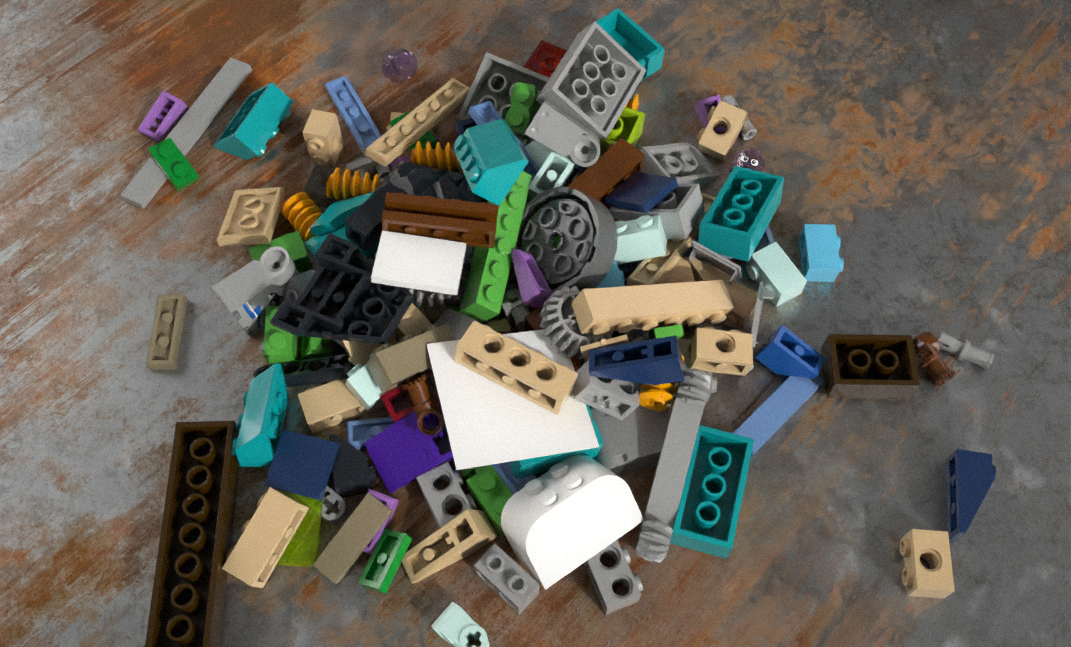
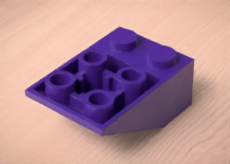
M414 411L364 442L390 494L417 480L416 477L454 460L445 422L438 434L432 436L425 435L418 428ZM429 413L423 417V424L428 428H435L440 423L439 418L435 414Z

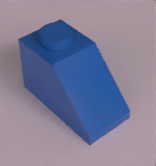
M783 325L768 337L767 344H762L755 357L776 374L805 378H816L826 359Z

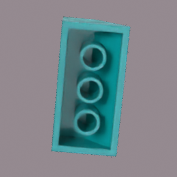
M499 119L467 128L463 135L458 136L454 144L455 154L471 191L500 206L529 162L507 122Z

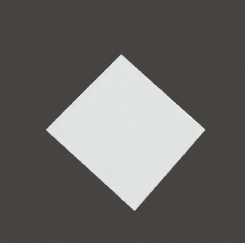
M546 329L502 334L517 340L521 345L533 351L542 353L545 357L560 365H566L575 372L567 352L558 353L559 347L550 345V337L543 336ZM460 340L426 344L456 470L599 447L586 404L574 399L575 384L559 414L556 415L455 362L456 347Z

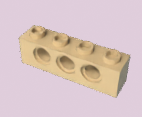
M476 321L472 322L456 347L455 362L556 415L559 414L573 390L578 373L572 371L566 365H560L545 357L542 353L533 351L521 345L517 340L508 338L494 331L490 326L482 325Z

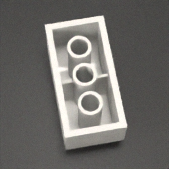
M586 455L572 456L561 463L553 465L548 472L539 478L529 481L524 488L516 492L507 501L501 514L502 530L519 563L545 590L644 521L628 484L599 462Z

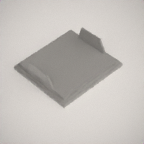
M692 241L693 250L688 258L690 263L696 256L732 276L729 281L730 286L735 279H741L742 274L739 265L696 241Z
M760 282L751 332L753 347L756 344H767L768 342L767 335L758 333L764 298L774 299L776 293L775 291L765 289L763 282Z

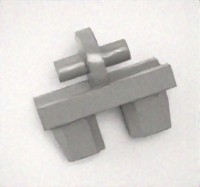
M365 148L360 150L361 157L345 164L346 168L351 171V177L354 176L355 171H360L361 179H363L366 172L370 173V178L379 174L381 179L392 171L391 164L384 167L366 156Z
M510 289L504 293L502 301L505 316L511 328L516 326L518 332H525L524 317L533 312L531 306L524 305L518 289Z

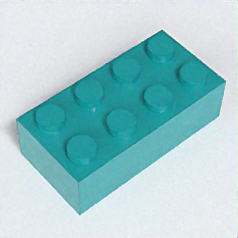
M735 166L700 222L698 243L717 254L749 262L781 202L784 177Z
M699 425L670 544L724 559L728 557L733 548L754 439Z

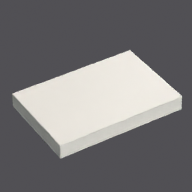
M382 230L371 282L457 295L466 252V243Z

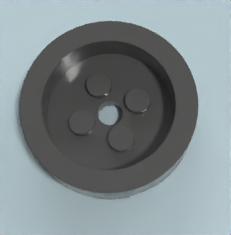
M555 187L538 194L524 207L515 249L533 256L552 293L565 286L569 289L576 286L579 291L584 288L592 289L596 288L603 281L613 264L617 250V229L610 211L600 201L575 189ZM557 235L562 236L557 248H554L555 237ZM512 259V262H511V263H512V266H513V269H514V272H515L514 263H513V259Z

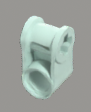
M451 602L431 625L445 641L454 647H470V639L474 641L479 639L481 643L479 647H490L485 630L454 602Z

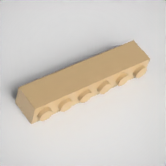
M723 280L583 289L571 303L581 334L593 333L594 335H601L608 331L624 333L640 328L647 331L655 327L688 324L689 326H696L706 322L718 324L723 322L726 316L734 309Z

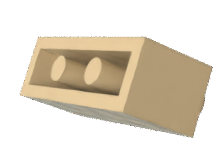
M271 487L268 492H265L260 497L255 514L244 524L240 539L228 551L225 557L226 562L222 567L223 570L248 585L263 588L309 510V507Z

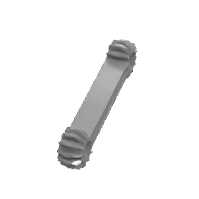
M685 368L684 381L678 382L675 399L643 516L644 521L641 522L635 546L636 555L644 558L643 560L662 562L669 548L677 510L710 388V375L702 370Z

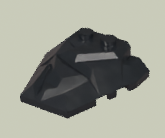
M399 161L374 190V193H376L388 182H391L396 187L404 189L408 195L432 196L434 198L451 200L459 199L477 203H487L488 201L471 191L467 179L462 173Z
M329 233L315 253L319 268L295 303L287 299L283 301L271 319V325L296 336L387 344L414 300L413 294L405 287L372 283L371 275L375 261L371 258H366L360 252L359 247L353 242Z

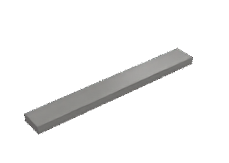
M230 57L166 137V139H172L184 156H186L252 71L251 66ZM150 157L120 196L124 201L144 209L165 183L167 177L152 157Z

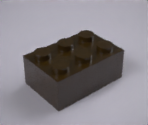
M828 334L821 347V355L826 358L823 363V373L827 398L910 399L920 386L911 335Z

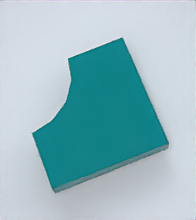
M371 192L332 203L309 227L311 232L317 236L335 231L344 224V220L375 193Z

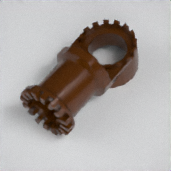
M924 332L912 339L914 349L916 350L914 353L922 360L919 367L927 371L934 380L933 385L935 387L942 386L946 383L945 380L950 381L949 379L956 376L957 373L954 370H950L941 359L940 345L932 333Z
M418 375L414 377V381L411 378L401 386L403 390H407L412 400V409L417 418L419 430L425 435H436L444 426L443 412L436 397L432 396L425 382L427 379L426 375ZM432 413L437 415L440 421L439 425L435 428L426 427L423 424V417L426 414Z

